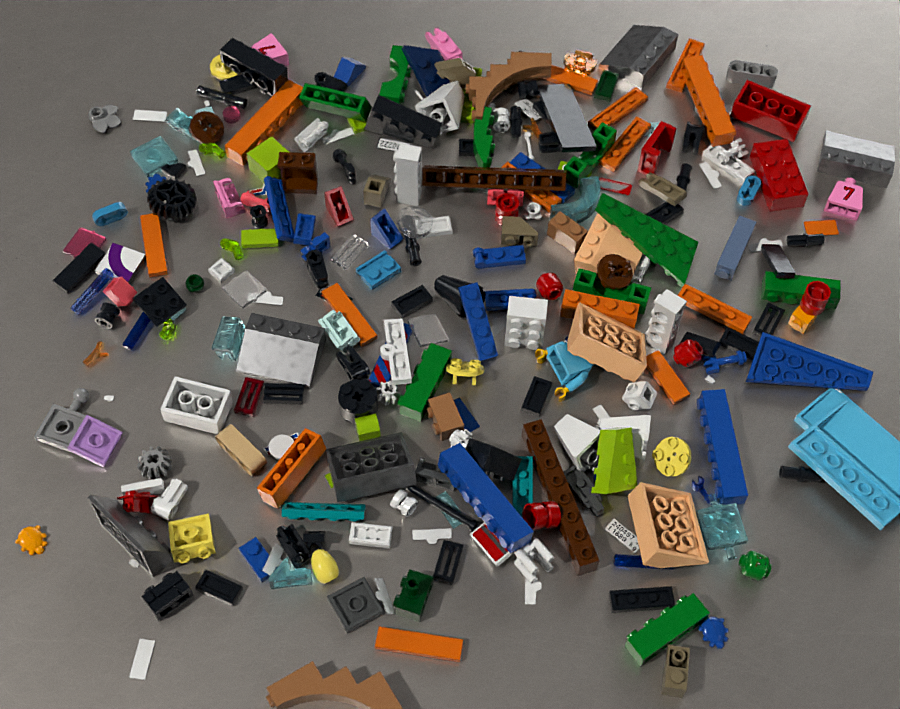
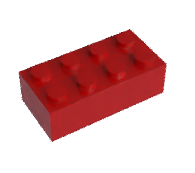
M747 80L734 101L730 115L740 121L794 142L807 119L811 105Z
M788 139L754 143L750 159L756 176L761 180L760 187L769 212L804 207L808 191Z

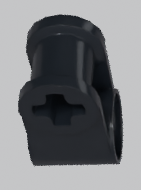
M319 72L314 77L316 86L346 92L348 89L344 81L327 73Z

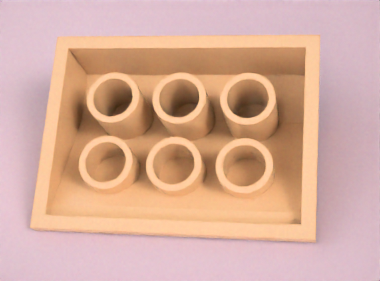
M597 213L574 259L575 273L577 274L579 268L597 273L598 262L606 255L616 254L630 261L634 274L643 253L633 245L634 242L628 236L625 238L621 234L622 231L619 228L608 223Z
M580 302L578 303L568 336L567 351L574 356L586 359L591 364L604 368L608 372L619 375L624 380L636 382L647 367L645 334Z
M640 482L630 492L628 500L643 565L669 568L707 564L709 560L691 493Z

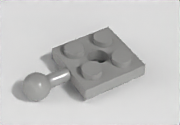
M78 388L74 391V401L69 409L56 404L52 405L34 436L37 441L68 451L67 448L86 417V415L77 412L81 403H85L89 399V392L85 388ZM67 425L66 430L57 431L59 426Z

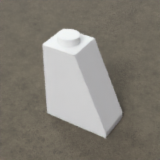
M459 81L451 82L438 88L416 104L415 108L417 112L442 122L439 131L445 133L459 128L465 95Z
M566 414L554 426L558 439L578 470L586 471V469L594 471L595 468H598L599 456L597 455L600 430Z
M651 415L601 418L600 424L595 425V428L599 430L614 427H632L635 465L639 469L643 468L646 451L644 450H646L649 438Z

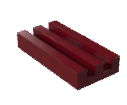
M245 377L234 413H242L245 416L249 414L250 417H254L265 385L263 380ZM252 383L244 408H241L248 385ZM258 384V387H257V390H256V393H255V396H254V399H253L251 408L248 409V408H249V405H250V402H251V399H252V396H253V394H254L256 385Z

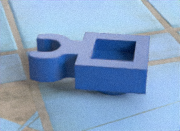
M325 232L320 236H316L311 241L310 246L300 250L303 254L301 257L307 262L306 255L309 251L319 250L323 253L331 247L330 237Z

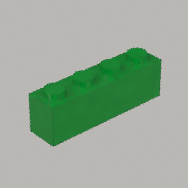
M308 83L304 84L299 99L306 108L364 122L367 121L372 108L366 97Z
M766 271L762 280L761 300L800 304L807 285L812 281H821L827 284L831 290V295L825 308L836 309L841 299V280L795 275L793 279L776 278L773 272Z
M430 343L428 349H424L421 363L415 366L412 383L406 384V392L400 396L397 404L401 415L419 422L422 421L426 413L428 399L434 397L446 373V365L452 359V350Z
M694 593L688 597L686 595L682 596L676 602L677 605L672 608L668 606L660 613V617L655 620L654 618L649 619L640 631L634 630L627 635L625 648L640 667L708 618L710 612Z

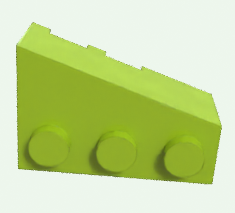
M614 427L600 430L597 449L599 461L598 468L594 470L596 481L591 493L610 494L634 489L637 486L632 427Z

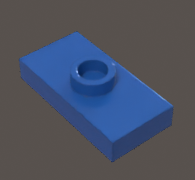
M298 213L293 244L311 245L316 215Z

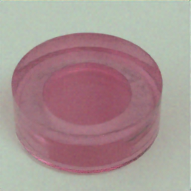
M230 106L223 110L225 122L236 123L240 120V111L237 107Z

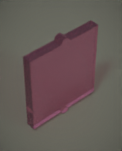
M80 227L63 249V253L76 258L91 242L101 248L106 241V237L96 234L95 231L91 232Z

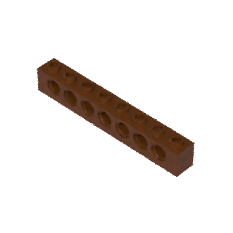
M425 165L422 168V186L566 190L567 170Z
M540 419L523 424L522 438L529 455L533 456V465L548 501L556 502L560 508L561 520L558 528L577 576L596 571L600 560L544 423Z

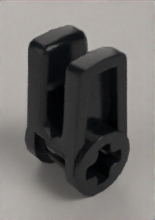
M687 121L682 152H687L690 146L689 141L694 140L692 153L697 155L704 130L703 124L699 126Z
M553 131L539 134L538 147L540 153L561 152Z
M319 250L309 251L306 255L307 269L316 288L328 286V274L322 253Z
M352 346L347 347V354L353 363L349 362L346 355L342 352L336 353L337 360L350 381L364 375H370L368 365Z

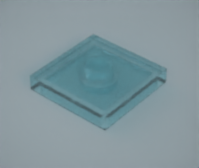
M161 136L130 151V155L147 178L160 172L161 168L167 164L178 163V158Z

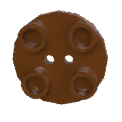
M203 111L193 116L190 121L189 132L196 141L205 146H210L220 141L224 134V125L216 114Z
M606 255L597 264V274L601 285L605 288L619 290L625 288L632 280L633 270L630 261H627L620 255Z

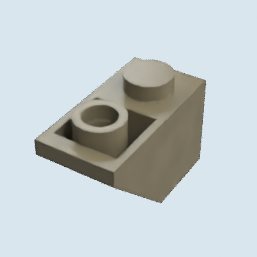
M461 58L440 61L434 64L437 74L441 78L449 79L450 83L459 81L462 89L466 87V83H469L470 76L476 75L474 68Z
M378 175L368 177L363 190L364 204L381 208L391 178Z
M512 216L502 217L501 244L509 246H537L538 232L524 219Z
M668 645L662 677L661 695L684 697L687 691L690 648Z

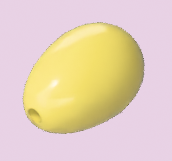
M323 549L314 551L311 557V565L316 579L325 584L338 578L339 569L333 557Z

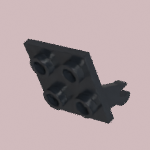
M164 277L133 298V301L156 327L187 306Z

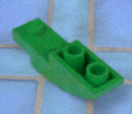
M485 107L482 120L475 119L473 148L479 167H491L492 157H490V154H494L495 143H492L493 136L489 128L494 123L491 107Z

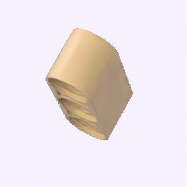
M229 424L215 436L217 443L250 476H253L267 464V460L262 453L232 424Z

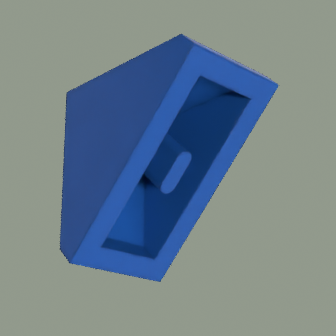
M341 57L334 77L344 81L347 87H349L363 72L366 65L353 58Z
M382 209L370 219L371 234L388 249L393 248L404 239L386 209Z

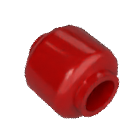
M549 272L542 274L538 278L536 288L544 299L555 300L560 297L563 291V284L555 273Z
M687 339L674 348L673 358L678 365L690 367L701 360L703 349L697 341Z

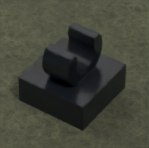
M305 531L303 533V542H308L306 547L309 551H311V544L313 543L318 545V549L323 548L322 542L326 539L325 531Z

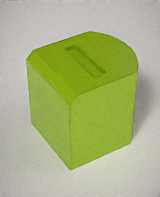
M376 413L354 418L359 441L381 437Z

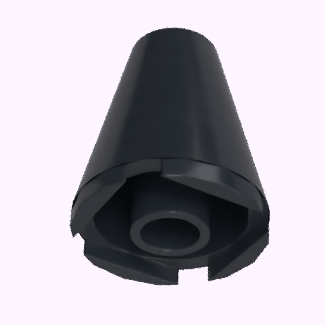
M447 275L438 277L434 282L435 291L461 319L467 320L458 287L472 283ZM478 285L484 303L486 293L483 291L484 288Z

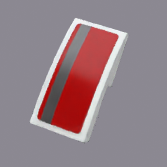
M485 522L469 534L496 567L513 554H510L506 548L501 546L499 539L488 530Z

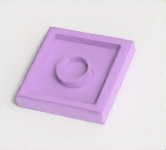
M86 415L67 450L104 468L123 432Z

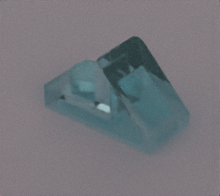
M286 557L270 575V588L279 589L313 585L311 569L297 568L291 571L289 557Z

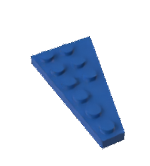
M762 332L745 382L867 391L873 371Z

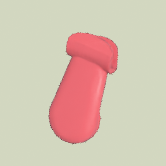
M252 190L241 194L240 200L245 206L254 207L262 205L265 207L266 212L271 214L268 198L256 197Z

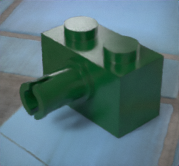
M409 569L407 576L403 575L400 584L402 590L400 595L396 594L393 606L396 609V615L420 622L433 587V576Z

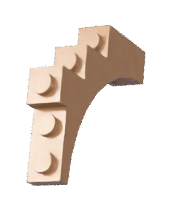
M511 52V58L507 59V64H490V71H487L486 77L470 76L469 83H466V94H469V101H472V107H475V110H472V121H475V119L482 120L485 107H488L496 96L520 81L551 77L552 53Z

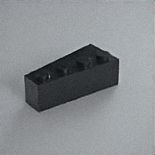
M231 38L220 49L221 62L238 75L240 73L243 74L246 81L250 84L255 83L261 88L260 92L264 95L268 93L273 96L288 80L287 67L261 54L256 49L250 48L241 41Z
M378 95L364 130L432 148L442 122Z

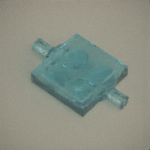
M711 493L708 495L711 506L696 511L707 551L719 548L725 549L728 560H731V558L733 560L736 558L733 547L746 544L748 538L736 503L728 505L719 504L716 493H713V495Z

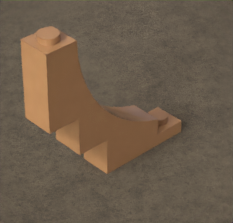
M312 661L266 687L268 692L266 699L270 707H276V709H287L301 703L322 700L343 702L361 709H403L380 671L357 684L347 666L323 679Z

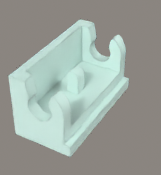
M332 310L322 319L318 320L335 346L344 353L347 352V347H353L361 340L340 311L336 313L335 310Z

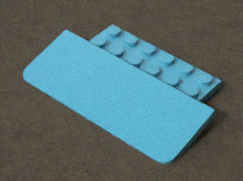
M829 388L795 417L794 421L805 432L793 440L788 448L881 531L900 514V442L843 392L840 393L834 388Z

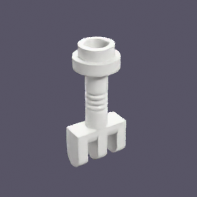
M742 138L731 142V149L727 151L724 149L719 150L715 155L716 161L724 164L729 161V157L736 154L737 158L748 154V150L742 151L746 147L745 144L739 145L743 141Z

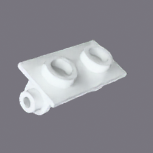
M316 118L294 140L305 153L328 132L329 125L326 121L321 122Z

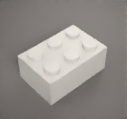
M509 296L504 346L528 348L530 350L542 349L548 300Z
M175 376L160 410L164 421L218 434L223 429L233 404L231 390Z

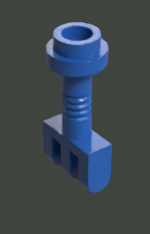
M740 350L736 351V355L716 358V355L714 358L702 355V360L705 361L703 364L706 368V374L719 373V366L737 362L741 366L747 362L745 352Z

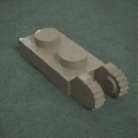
M651 172L646 175L647 179L641 178L639 180V186L644 190L650 191L673 206H676L687 197L685 190Z

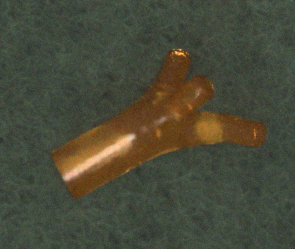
M532 117L530 118L531 125H523V128L531 130L539 140V134L542 133Z
M102 341L97 343L93 352L83 361L85 366L89 367L97 358L108 356V353H100Z

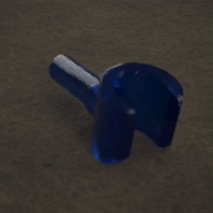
M698 476L699 484L695 483L692 479V489L700 492L708 504L712 503L713 501L704 489V478Z

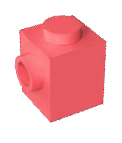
M122 276L113 278L102 291L118 307L129 306L137 293Z

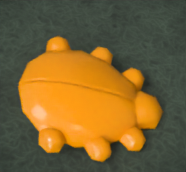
M39 525L35 527L28 526L20 531L15 543L20 544L22 552L28 550L29 555H34L35 552L38 555L43 554V546H47L48 543L44 541L46 534L40 531L41 527Z

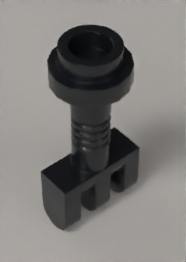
M336 149L333 152V160L342 165L349 183L355 184V168L346 161V152Z

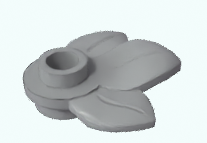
M106 105L103 108L96 106L89 111V120L93 122V128L98 132L105 133L107 128H116L121 124V120L115 115L118 111L117 106Z

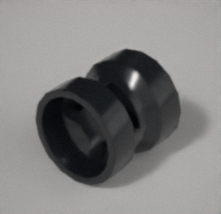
M535 79L529 80L527 83L524 81L518 82L520 99L526 98L527 95L531 97L538 96V87Z
M105 302L102 304L101 312L97 314L95 322L103 328L111 329L115 323L114 318L118 317L120 310L115 305Z

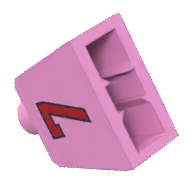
M272 33L251 46L252 49H256L272 60L284 66L289 65L287 51Z
M846 178L845 182L838 181L828 198L824 211L857 221L862 210L863 188L855 185L856 180L854 178Z

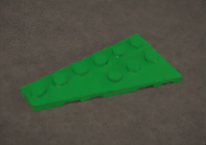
M602 193L595 211L608 223L619 228L625 238L628 236L634 242L633 245L654 264L658 263L665 270L664 273L678 281L677 284L682 288L686 282L699 242Z

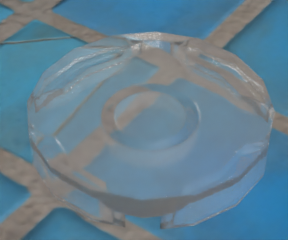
M408 206L399 212L397 224L399 230L408 237H425L431 232L433 218L424 208Z

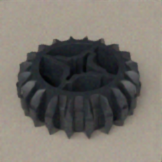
M171 177L169 180L163 178L162 182L156 181V184H152L147 197L148 207L152 210L153 215L158 214L159 218L164 217L165 220L170 218L173 221L175 218L181 220L182 216L187 218L189 214H192L197 201L194 188H191L190 184H186L185 180L180 182L178 178L172 180Z

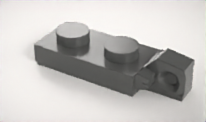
M575 465L565 470L564 475L568 485L586 510L591 509L596 517L602 515L605 509L600 503L602 498L600 494L591 493L592 487L595 486L583 471L578 470Z

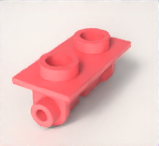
M488 189L487 205H496V199L499 195L511 193L519 199V207H523L524 190Z

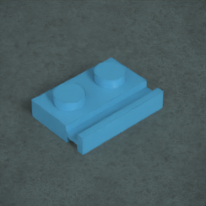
M386 250L356 268V273L361 276V279L371 290L401 272V267L387 254Z

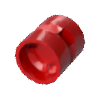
M503 193L496 199L495 220L499 225L502 226L503 216L518 217L519 199L514 194Z
M821 281L810 282L800 302L802 311L811 316L821 314L831 295L829 286Z
M554 501L527 503L523 508L522 518L532 530L556 528L561 520V511L558 504Z

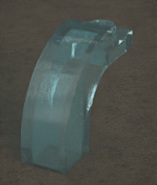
M599 177L581 178L579 186L581 197L572 203L551 205L550 219L559 211L576 223H581L588 219L595 212L599 200Z

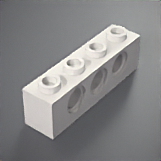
M668 289L662 295L659 294L655 298L653 303L655 307L651 311L653 316L648 323L650 327L646 331V344L659 350L664 355L667 353L676 340L686 300Z

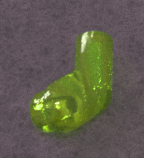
M202 143L199 145V151L204 155L215 154L220 159L226 155V152L215 143Z
M226 238L220 241V246L224 250L232 252L235 260H241L244 257L237 241Z
M171 318L163 323L162 331L159 332V336L164 340L171 337L176 330V325Z

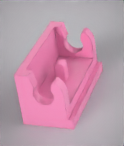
M231 178L213 181L215 192L226 218L246 213L234 183L225 185L232 182Z

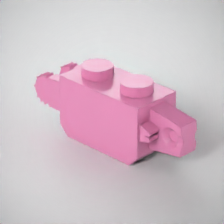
M435 28V36L430 32H426L425 37L431 45V49L439 50L444 61L455 58L463 60L462 51L445 31L442 32L439 28Z

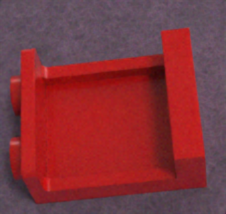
M660 121L641 150L638 172L644 175L651 172L656 175L661 154L659 150L663 149L667 152L672 150L676 127Z

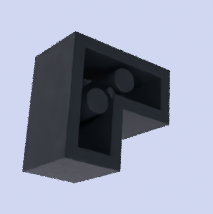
M469 438L465 448L486 475L489 476L491 472L494 474L493 478L503 482L505 478L511 481L514 480L522 458Z

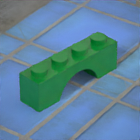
M393 45L389 57L390 69L398 75L391 81L382 82L379 95L401 104L405 101L404 91L408 90L409 80L407 79L411 78L412 69L402 51L403 46Z
M603 122L592 134L597 146L596 151L583 152L579 157L573 156L564 166V170H567L566 183L575 188L579 187L615 143L616 129Z
M579 268L574 281L573 291L640 304L638 313L644 315L651 287L632 283L619 290L605 288L601 285L597 273Z

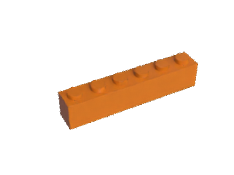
M702 55L683 58L680 71L712 147L730 144L736 135V128L730 121V114L725 109L724 100L720 98L719 89L714 84V77L708 70V63L705 62Z
M288 79L225 145L226 156L244 166L248 162L246 153L271 136L273 137L275 132L280 127H283L287 119L293 116L296 110L303 105L299 99L303 87Z

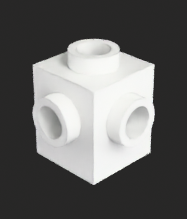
M647 381L628 384L622 399L632 410L650 409L657 392Z

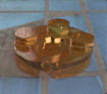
M575 50V53L568 51L563 60L565 71L578 73L584 77L590 76V73L596 70L598 62L597 59H593V54L584 50Z

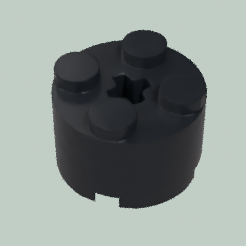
M355 379L340 386L338 402L343 419L355 424L354 418L377 413V391L368 379Z

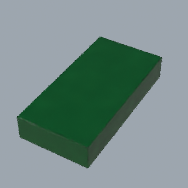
M603 70L594 98L610 102L619 79V73Z

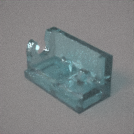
M222 316L212 345V350L221 359H223L224 354L231 361H236L245 332V326L240 317Z

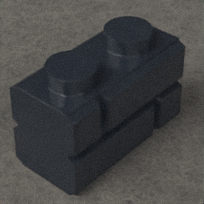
M176 571L173 574H166L158 585L148 587L141 597L159 621L191 598L193 592L179 572Z

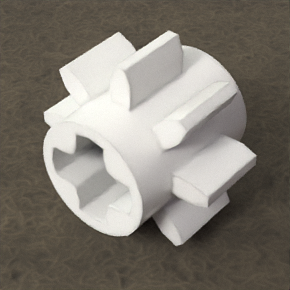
M391 381L381 382L380 386L376 388L378 401L385 406L391 403L394 405L396 399H399L400 392L397 391L398 385H392Z
M467 429L464 431L455 430L449 438L451 442L450 448L458 443L466 448L469 438L473 434Z

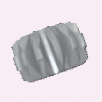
M150 446V451L148 452L143 450V456H138L139 463L137 465L143 477L147 476L150 480L154 477L158 479L160 475L167 476V470L172 468L170 464L172 463V458L169 456L166 449L162 450L160 446L155 450Z

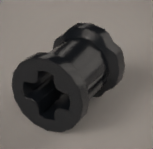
M256 205L250 210L252 225L257 229H262L268 224L267 212L262 205Z

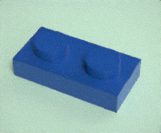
M257 537L238 548L261 582L271 577L262 571L269 554ZM278 567L275 568L272 576L279 572Z

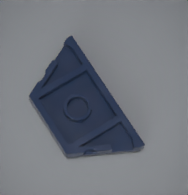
M409 45L402 47V51L426 97L441 86L450 83L449 79H443L437 74L434 64L444 61L439 50Z

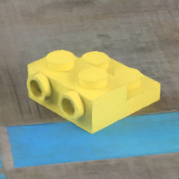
M209 513L168 522L170 547L174 563H187L190 559L197 557L206 559L211 554L216 553Z

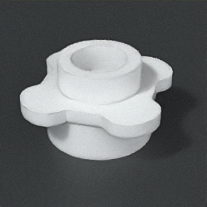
M531 202L524 206L526 210L524 217L526 219L539 220L542 218L540 214L542 210L541 205Z

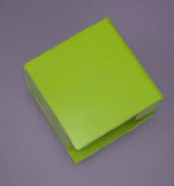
M271 136L246 153L249 169L262 182H264L266 176L282 180L281 171L278 168L279 152L289 151Z

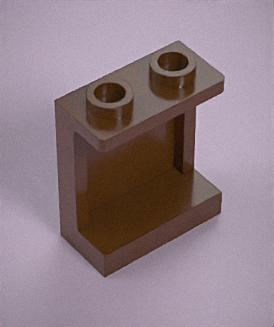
M279 152L278 168L281 171L284 193L317 194L318 172L316 154Z

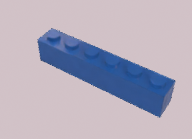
M725 389L704 390L701 392L700 397L697 398V408L701 410L702 414L700 423L701 427L705 429L704 442L709 448L707 453L709 463L712 462V480L716 481L715 496L719 499L721 506L745 504L748 491Z
M458 443L440 453L438 461L440 471L447 475L452 486L460 491L463 499L474 508L476 515L483 519L488 530L499 539L501 546L506 548L511 554L529 544L534 531L465 448Z

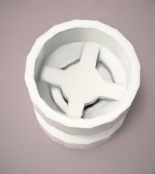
M506 108L495 109L493 111L494 130L497 132L509 130V110Z
M401 489L392 498L390 506L394 509H399L405 517H409L417 508L419 501L414 497L410 498L408 493Z

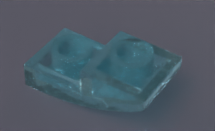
M176 108L166 117L165 122L191 139L194 138L189 132L192 116L188 117L180 109Z

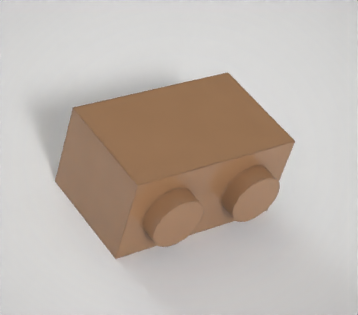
M559 211L548 222L547 235L573 254H576L588 230Z
M450 392L428 399L426 413L429 419L432 418L434 422L433 430L436 435L440 436L441 441L449 439L457 429L464 431V423Z

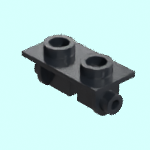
M290 524L288 527L282 525L277 528L276 537L295 569H297L309 560L312 555L293 524Z

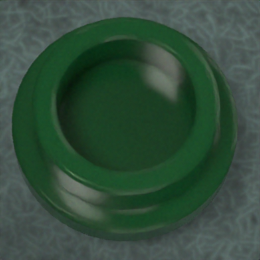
M197 274L190 275L185 283L186 288L190 292H199L205 285L203 278Z

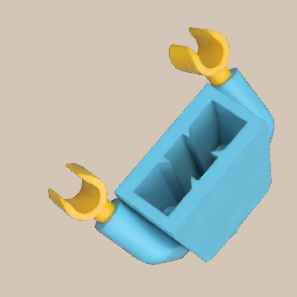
M563 341L547 347L545 351L543 349L535 351V357H538L537 363H544L547 357L561 385L566 386L564 388L558 387L555 390V396L558 393L564 394L559 397V402L566 399L567 392H572L583 384L589 376L588 372L595 365L589 363L584 358L572 355L567 351V343Z

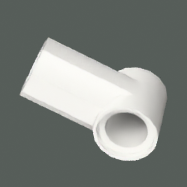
M172 479L162 496H158L152 503L151 513L171 521L177 513L178 504L188 490V486L181 480Z

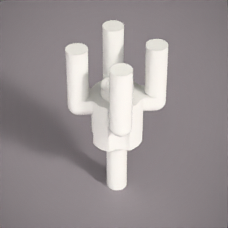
M533 538L529 544L513 552L517 557L514 562L515 566L531 584L537 580L534 574L538 571V568L532 562L534 559L547 572L553 569L550 562L555 557L538 538Z

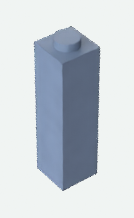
M739 215L717 263L715 275L723 279L732 280L752 236L756 221Z

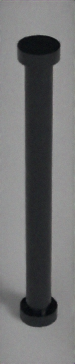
M415 485L405 488L469 527L471 532L474 531L479 521L471 520Z

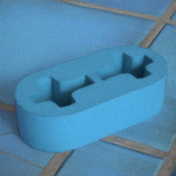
M748 176L745 179L737 196L739 204L748 206L753 202L761 185V180L757 176Z
M116 202L96 210L92 214V218L97 226H105L123 219L127 216L128 211L124 203Z

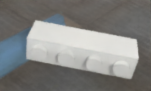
M400 144L398 151L395 150L393 157L395 162L394 173H396L394 184H396L395 195H397V203L419 206L422 194V147Z

